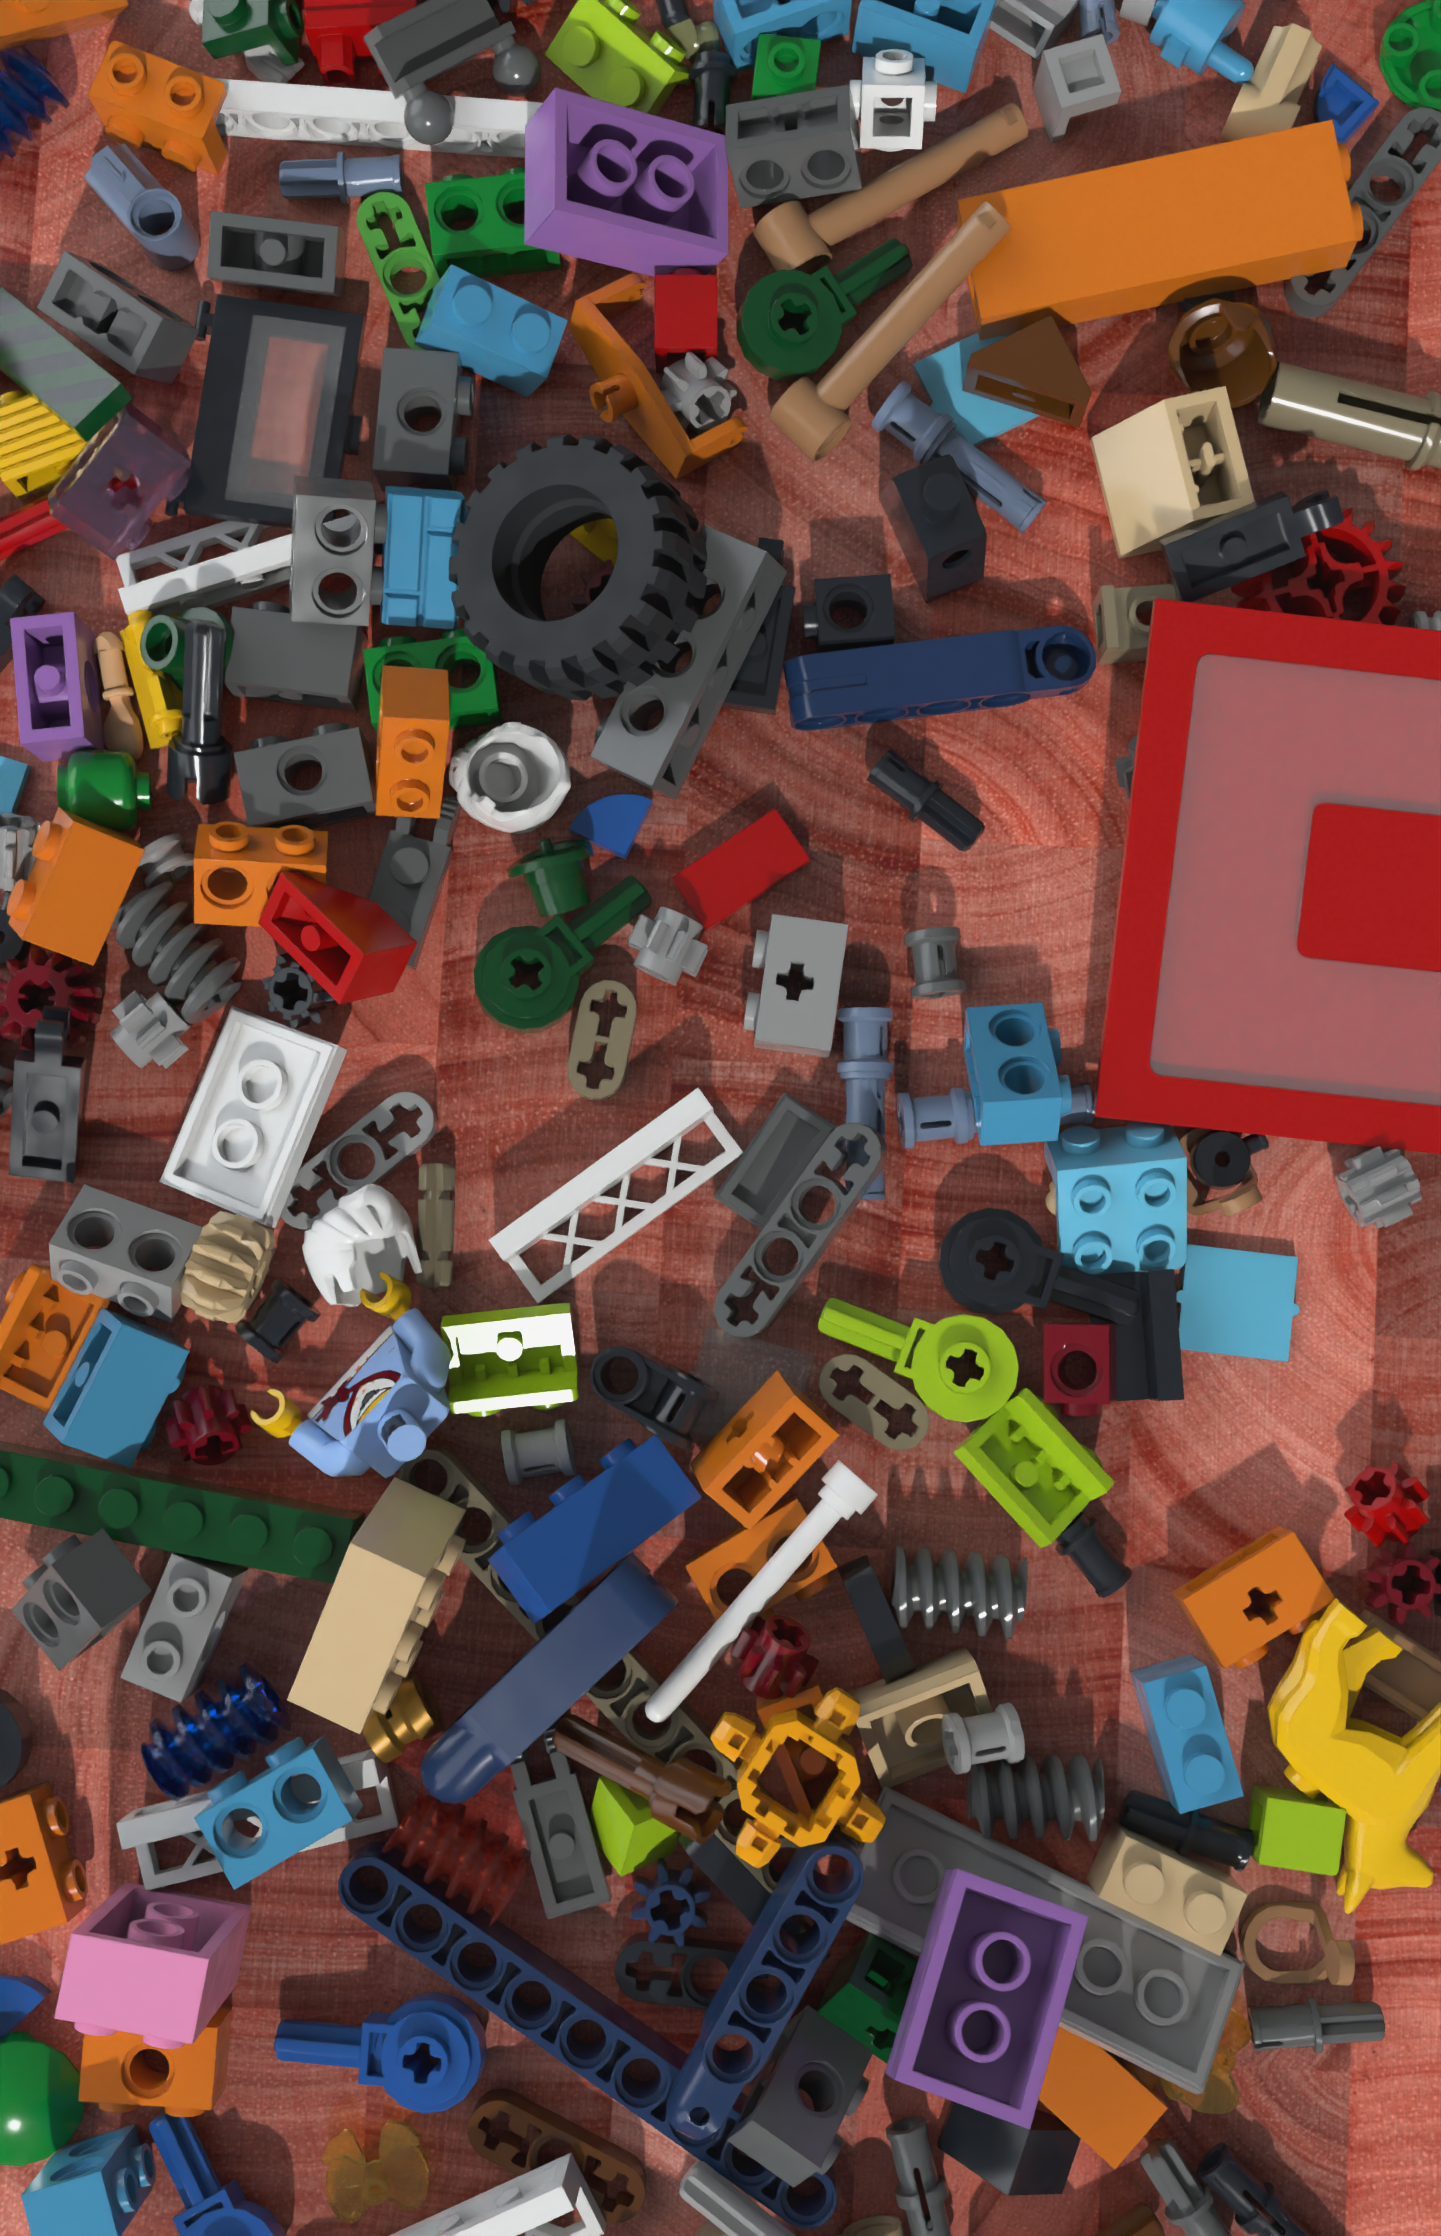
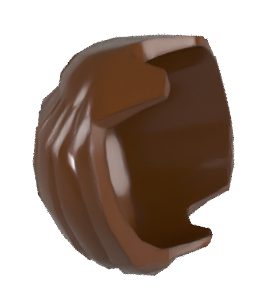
M1212 298L1193 307L1179 320L1168 344L1170 369L1191 392L1195 389L1204 391L1226 386L1231 408L1241 407L1256 399L1257 395L1262 394L1274 379L1277 368V348L1273 328L1268 318L1259 309L1248 303H1233Z

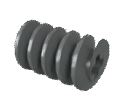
M166 881L140 892L120 908L110 930L117 929L115 936L120 946L125 949L134 948L132 960L136 965L141 968L150 967L148 978L152 984L158 987L167 986L165 989V999L174 1006L183 1005L181 1017L186 1023L191 1025L211 1016L234 998L240 990L242 982L235 983L231 977L239 968L241 961L237 957H232L218 964L215 958L225 943L221 938H216L205 944L199 942L200 937L206 931L209 924H194L192 922L185 925L182 921L190 912L192 904L188 900H183L169 907L166 902L174 893L176 886L173 882Z
M896 1544L891 1582V1608L896 1610L900 1628L907 1629L915 1611H921L926 1630L934 1631L940 1615L943 1613L948 1615L953 1634H959L967 1616L974 1617L979 1636L985 1637L993 1619H999L1004 1638L1012 1639L1019 1621L1021 1622L1024 1616L1028 1584L1027 1557L1021 1558L1015 1573L1012 1574L1007 1556L998 1554L995 1556L989 1571L986 1572L980 1552H971L963 1569H960L955 1551L953 1549H946L935 1567L928 1547H918L911 1564H908L902 1544Z
M1028 1753L1024 1754L1023 1760L1016 1763L1013 1772L1010 1764L1004 1759L991 1761L988 1771L985 1770L983 1763L971 1765L969 1772L966 1773L967 1819L969 1822L971 1818H977L984 1838H991L996 1820L1003 1819L1010 1839H1017L1023 1820H1030L1036 1839L1043 1840L1049 1820H1054L1057 1822L1063 1840H1070L1076 1821L1083 1822L1089 1841L1097 1840L1105 1808L1104 1770L1100 1756L1095 1761L1092 1773L1083 1755H1073L1065 1772L1062 1762L1056 1754H1047L1043 1760L1040 1772H1038L1032 1754Z

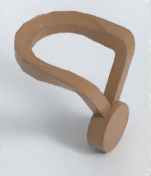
M1192 1128L1178 1137L1185 1154L1200 1136L1213 1129ZM1251 1163L1246 1177L1231 1194L1204 1201L1187 1177V1212L1197 1216L1222 1209L1225 1216H1230L1260 1202L1263 1197L1257 1187L1258 1177Z
M1311 1901L1264 1903L1253 1910L1244 1921L1239 1937L1241 1956L1248 1968L1264 1981L1278 1985L1313 1986L1320 1984L1328 1977L1332 1985L1349 1986L1352 1983L1355 1973V1958L1352 1946L1347 1940H1334L1326 1914L1318 1904ZM1282 1917L1312 1923L1316 1927L1325 1957L1312 1969L1276 1970L1265 1966L1257 1955L1255 1944L1258 1932L1263 1925L1272 1919Z

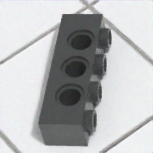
M702 524L698 535L705 540L708 559L705 564L697 565V569L708 578L705 597L703 599L695 598L691 609L699 615L691 633L682 630L674 643L680 650L668 664L659 659L651 666L654 672L652 678L638 687L628 681L622 682L624 691L619 695L611 713L607 714L600 722L595 734V746L590 754L591 758L611 770L673 800H676L787 574V571L767 551ZM721 593L717 607L710 613L703 615V609L708 599L715 594ZM692 650V658L688 666L682 671L675 673L678 659L685 652ZM664 707V715L661 722L654 729L648 731L647 727L650 716L657 709Z

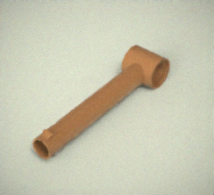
M1011 102L976 121L971 127L958 131L862 184V189L850 191L810 214L806 213L799 201H789L781 204L767 213L758 222L753 234L775 271L798 270L812 275L827 265L828 267L831 263L832 254L828 249L830 246L977 166L985 159L993 157L1027 138L1028 128L1025 118L1019 107Z
M984 201L954 234L951 241L947 242L817 385L807 376L802 377L779 398L770 412L769 420L813 463H817L825 458L849 431L852 420L844 413L848 406L970 275L975 266L1011 230V226L991 204Z

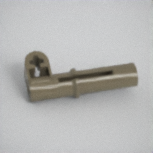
M1277 361L1274 379L1265 388L1260 401L1258 423L1260 425L1404 460L1405 468L1411 471H1416L1423 466L1441 469L1440 392L1431 390L1425 397Z

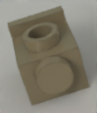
M1173 584L1114 588V585H1102L1091 605L1097 665L1146 661L1150 625L1140 623L1136 613L1152 612L1153 600L1155 598L1179 601L1176 600Z

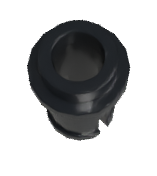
M701 52L695 56V64L690 66L688 70V77L694 83L693 123L691 126L708 130V117L710 114H713L714 132L725 135L726 105L730 104L731 84L737 80V70L731 65L732 58L724 52Z
M1081 1511L1057 1537L1056 1541L1058 1544L1055 1550L1060 1556L1068 1555L1095 1588L1097 1595L1105 1598L1120 1589L1130 1579L1132 1571L1128 1566H1125L1097 1531L1100 1526L1098 1520L1094 1517L1088 1519Z

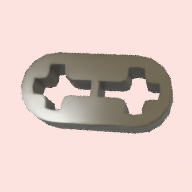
M602 980L595 983L584 993L580 1002L568 1060L567 1076L573 1089L581 1097L591 1101H604L613 1097L621 1089L626 1077L638 1018V1006L633 993L624 984L614 980ZM607 994L617 995L619 1006L627 1009L625 1018L614 1017L609 1037L600 1036L601 1018L598 1013L592 1011V1006L594 1003H604ZM597 1045L607 1046L604 1058L607 1068L614 1070V1076L612 1080L602 1079L598 1089H591L588 1087V1078L579 1073V1068L581 1064H592Z
M855 1354L834 1356L823 1365L818 1383L822 1397L831 1407L873 1438L893 1450L910 1449L917 1446L924 1439L929 1429V1415L925 1405L916 1396L874 1365ZM853 1365L861 1369L862 1372L859 1375L858 1381L873 1393L867 1404L850 1393L846 1394L842 1400L833 1395L837 1384L830 1376L837 1367L846 1372ZM880 1399L897 1410L901 1409L905 1403L910 1404L913 1411L909 1418L916 1425L910 1435L899 1431L892 1438L885 1433L889 1422L874 1410Z

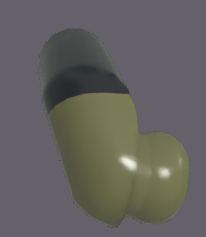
M655 0L663 26L671 38L685 50V59L695 63V56L701 52L720 51V40L716 24L712 21H704L694 25L687 0Z

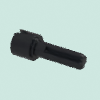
M208 620L191 621L185 628L182 732L169 740L167 793L170 797L178 801L183 799L188 791V784L197 783L196 798L202 805L216 804L230 798L233 753L231 743L224 736L220 735L225 631L222 626Z

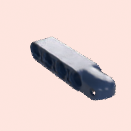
M1059 625L1018 631L987 632L799 656L785 662L783 665L786 690L789 694L788 706L791 727L802 731L822 730L1001 708L1021 704L1031 699L1068 695L1079 691L1089 682L1096 668L1097 655L1093 643L1083 632L1075 627Z
M633 1551L621 1560L502 1674L427 1749L422 1757L420 1772L422 1782L430 1795L446 1803L465 1802L475 1796L579 1700L675 1607L679 1599L661 1581L658 1582L650 1574L651 1570Z
M834 1825L825 1842L804 1847L798 1846L704 2014L701 2034L673 2082L666 2105L667 2118L673 2128L693 2140L706 2138L721 2128L744 2085L751 2082L761 2071L861 1892L864 1883V1868L858 1844L853 1837L841 1832L839 1825ZM837 1854L848 1860L847 1866L835 1875H824L814 1869L815 1864L820 1858L826 1855ZM796 1914H804L815 1920L812 1927L803 1933L793 1934L781 1927L787 1918ZM761 1974H771L782 1980L778 1987L770 1992H759L748 1985L753 1978ZM727 2034H738L748 2040L740 2049L731 2051L722 2049L716 2044L721 2037ZM709 2112V2118L705 2122L700 2123L704 2115Z

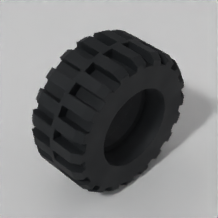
M563 434L548 438L547 448L544 449L536 442L524 446L515 452L516 461L510 465L501 461L487 474L491 479L490 483L482 492L475 489L465 506L471 509L465 524L457 522L452 542L459 546L457 557L449 558V580L459 586V589L453 591L451 595L456 616L466 621L464 623V633L473 646L485 652L486 659L550 695L558 693L569 700L582 701L589 699L592 693L602 699L620 695L624 691L622 682L628 681L638 687L654 676L651 666L659 659L668 664L680 650L674 643L682 630L691 633L699 615L691 609L695 598L703 599L705 597L708 578L697 569V565L705 564L708 559L705 540L695 532L698 530L699 521L692 507L681 499V493L637 454L621 444L614 446L606 438L590 434L580 437L579 441L571 434ZM601 519H613L617 531L618 552L614 570L606 587L594 602L581 612L562 620L547 621L542 609L540 589L543 571L551 553L565 536L581 525Z

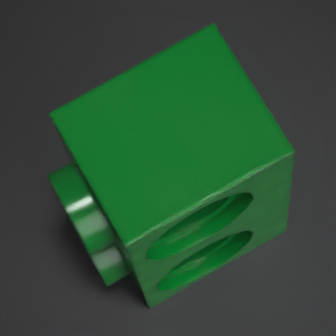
M525 167L511 168L502 175L477 178L467 174H453L444 177L440 182L425 183L432 256L440 279L451 264L479 278L561 269L560 253L524 245V224L511 221L514 215L525 211ZM461 218H470L476 221L473 226L466 230L457 231L449 228L454 221Z
M464 628L445 631L441 634V639L416 642V639L410 636H394L379 641V647L363 649L371 724L376 732L378 731L382 665L448 670V684L451 674L458 667L464 665L475 666L481 670L475 684L468 688H456L449 684V730L504 724L497 666L486 659L484 651L473 646L464 633Z

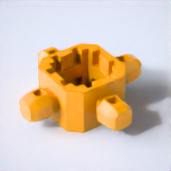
M835 1687L825 1694L814 1709V1714L818 1716L815 1721L796 1709L772 1714L759 1734L754 1731L756 1723L737 1713L725 1712L710 1735V1739L716 1749L734 1762L738 1757L744 1760L737 1770V1788L742 1810L755 1819H746L737 1836L736 1854L756 1868L769 1863L781 1847L780 1834L799 1847L825 1842L838 1821L841 1823V1832L860 1842L872 1843L886 1821V1816L877 1803L862 1792L857 1797L854 1795L861 1783L852 1745L840 1737L843 1733L848 1736L850 1735L859 1718L860 1701L841 1688ZM787 1736L796 1741L801 1739L835 1761L838 1767L836 1779L816 1810L813 1808L808 1817L800 1812L794 1814L780 1803L760 1792V1786L757 1785V1780L779 1744L782 1745Z

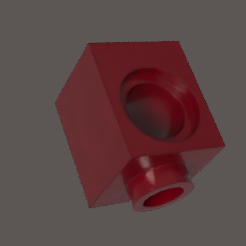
M1068 1322L1043 1324L1044 1403H1061L1062 1415H1100V1404H1111L1117 1401V1324ZM1073 1351H1083L1089 1354L1096 1363L1097 1375L1089 1387L1077 1386L1066 1376L1065 1362Z

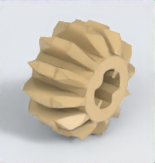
M219 1211L212 1216L209 1223L202 1228L200 1237L196 1244H193L192 1253L185 1264V1274L180 1281L182 1305L194 1310L195 1314L212 1321L217 1320L230 1324L237 1323L243 1319L247 1310L253 1307L258 1292L262 1290L265 1276L270 1270L269 1264L275 1253L273 1230L240 1214L234 1215Z

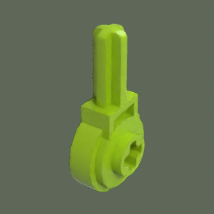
M836 1297L829 1298L820 1315L818 1330L821 1333L896 1362L894 1373L913 1380L915 1390L925 1405L944 1419L964 1423L987 1419L1005 1406L1016 1388L1019 1364L1015 1347L1001 1328L983 1317L961 1314L943 1318L936 1324H931L914 1317L910 1327ZM965 1351L972 1352L976 1355L975 1366L983 1370V1376L980 1380L970 1378L966 1382L965 1387L957 1386L953 1383L954 1372L946 1367V1363L949 1358L960 1360Z

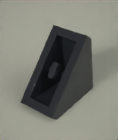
M951 2101L937 2145L940 2150L1008 2196L1048 2195L1063 2193L1081 2138L1057 2116L1038 2109L1035 2110L1031 2128L1027 2129Z

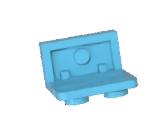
M1132 1121L1123 1127L1095 1129L1089 1126H1074L1059 1133L1058 1141L1044 1142V1157L1056 1187L1057 1252L1064 1254L1061 1265L1090 1275L1164 1269L1177 1270L1184 1266L1187 1260V1156L1171 1125Z

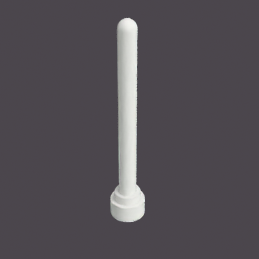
M839 1459L821 1479L826 1484L818 1493L822 1498L821 1501L647 1701L645 1713L651 1721L660 1723L669 1718L738 1638L743 1629L751 1623L841 1517L848 1520L855 1511L862 1514L878 1496L870 1486Z

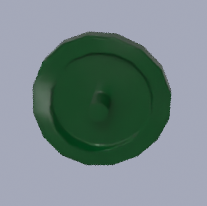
M189 608L177 615V617L157 615L151 618L143 629L140 651L145 664L152 669L169 673L170 679L182 692L185 628L189 622L208 620L223 627L225 631L223 676L229 664L233 644L231 625L222 613L211 608Z
M550 838L538 841L539 849L525 855L507 868L509 878L523 875L525 885L530 888L540 917L565 913L584 906L591 901L583 873L585 867L582 860L594 854L591 842L570 839L551 843Z

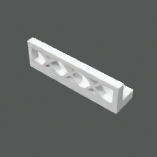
M349 511L350 515L323 524L333 531H345L354 525L357 516ZM227 520L115 556L124 587L118 589L125 613L130 615L136 611L150 610L153 612V616H169L175 613L181 614L189 608L195 607L212 609L290 584L292 534L255 545L262 530L271 526ZM245 535L242 542L233 539ZM220 543L235 551L196 564L205 547ZM186 554L182 562L174 558ZM158 562L176 570L142 582L138 581L135 571Z
M697 1088L489 1239V1242L502 1260L510 1264L536 1302L541 1303L742 1156L743 1151L715 1115L713 1107L706 1097ZM704 1121L725 1151L705 1166L678 1162L682 1137ZM673 1144L671 1161L654 1158ZM643 1165L669 1169L666 1194L653 1204L627 1200L631 1174ZM677 1170L694 1172L693 1175L674 1188ZM622 1181L620 1198L602 1196ZM592 1202L618 1206L614 1232L602 1241L576 1237L580 1211ZM626 1207L643 1210L623 1225ZM571 1218L568 1236L551 1233ZM541 1239L567 1243L563 1269L541 1285L520 1255ZM575 1244L593 1247L572 1262Z
M372 1749L337 1759L355 1791L376 1786L382 1814L361 1820L354 1818L352 1821L299 1852L399 1827L401 1819L388 1764L382 1762ZM305 1773L292 1775L291 1789L296 1798L305 1803H316L321 1800V1788L314 1777ZM207 1791L134 1809L116 1823L122 1850L132 1847L136 1848L145 1891L223 1872L216 1857L196 1861L203 1849L214 1855L194 1819L211 1803L206 1793ZM235 1809L233 1822L246 1819L260 1828L255 1837L261 1836L262 1823L258 1815L250 1809ZM183 1835L196 1843L185 1864L164 1870L159 1869L154 1847L155 1841Z
M569 2153L389 2236H517L524 2232V2236H600L604 2234L607 2223L572 2153ZM575 2206L582 2218L581 2221L566 2228L548 2222L573 2211Z

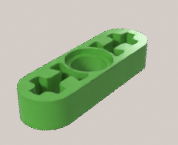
M375 193L366 198L360 205L357 212V226L407 348L425 350L414 344L421 326L417 313L427 309L434 287L440 278L407 202L394 193ZM388 215L391 222L394 223L401 248L392 252L377 221L382 216ZM406 267L419 268L427 275L423 288L413 294L400 293L392 286L396 273Z

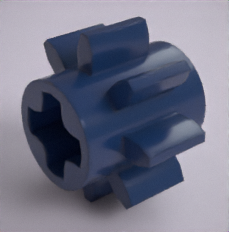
M659 1858L657 1874L652 1880L637 1875L634 1888L638 1893L647 1897V1899L634 1904L630 1915L631 1919L635 1920L647 1918L650 1925L648 1938L650 1943L655 1942L660 1934L674 1936L675 1942L681 1947L684 1946L685 1930L691 1924L698 1928H706L708 1916L703 1910L695 1907V1904L711 1897V1888L707 1884L694 1885L691 1879L693 1873V1863L691 1861L687 1862L680 1871L668 1869L664 1858ZM672 1890L674 1898L682 1900L681 1911L670 1913L666 1904H660L661 1892Z

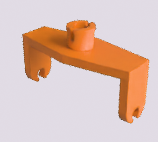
M631 273L576 300L568 327L601 381L592 384L589 391L595 411L608 405V409L602 411L599 417L605 422L611 423L623 415L677 480L733 449L744 439L745 436L742 432H746L749 428L741 417H734L691 440L688 438L645 364L608 322L609 319L631 308L644 295L640 289H644L647 284L640 274Z

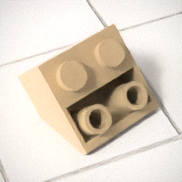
M1226 386L1164 399L1102 431L1090 440L1119 559L1162 550L1160 540L1255 502Z

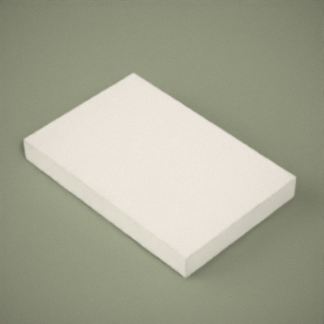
M231 1006L159 1182L275 1228L347 1050L336 1044Z

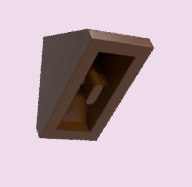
M1051 315L972 353L967 365L962 391L1078 428L1081 426L1092 394Z

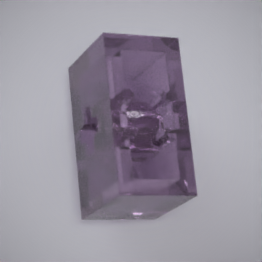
M129 402L92 437L48 494L50 515L115 561L125 547L134 550L145 539L153 524V520L149 516L163 499L168 502L173 501L185 488L191 476V471L187 469L191 464V460L186 446ZM133 474L137 487L131 490L129 487L122 486L115 493L112 479L117 477L119 480L126 481Z

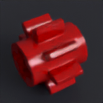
M1394 1462L1389 1469L1365 1467V1470L1354 1479L1352 1485L1347 1486L1345 1489L1355 1505L1344 1513L1345 1518L1358 1532L1362 1531L1376 1547H1380L1385 1539L1393 1542L1402 1541L1406 1544L1409 1542V1538L1417 1533L1422 1523H1428L1429 1518L1418 1504L1430 1496L1429 1492L1417 1477H1410L1398 1462Z

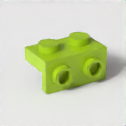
M578 0L544 54L592 98L655 116L677 83L687 86L691 84L688 77L689 67L682 62L686 55L685 50L672 38L659 30H656L654 35L648 32L637 22L642 14L641 11L629 0Z
M570 1302L442 1316V1339L448 1346L451 1354L448 1372L450 1383L448 1401L451 1414L468 1413L472 1416L482 1417L495 1414L501 1409L523 1406L547 1410L557 1408L566 1402L575 1401L579 1398L580 1370Z
M1027 1388L1012 1395L1004 1407L987 1419H984L953 1451L955 1456L1040 1548L1052 1544L1091 1500L1106 1494L1114 1485L1113 1479L1103 1470L1099 1457L1090 1448L1079 1444L1059 1422L1054 1408L1049 1403H1044V1399L1035 1396Z

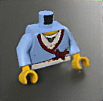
M383 1272L379 1273L381 1279L387 1284V1292L381 1300L375 1294L363 1288L360 1291V1299L367 1308L385 1317L393 1318L395 1323L393 1326L389 1325L307 1414L309 1419L302 1422L300 1408L276 1389H269L267 1391L279 1401V1409L273 1417L264 1419L255 1411L251 1410L250 1412L251 1418L256 1424L277 1438L289 1436V1445L322 1472L332 1477L359 1476L371 1467L385 1478L393 1476L405 1462L414 1460L422 1454L426 1446V1439L442 1423L450 1411L449 1401L444 1388L451 1361L449 1348L419 1309L413 1308L410 1310V1288L404 1282Z

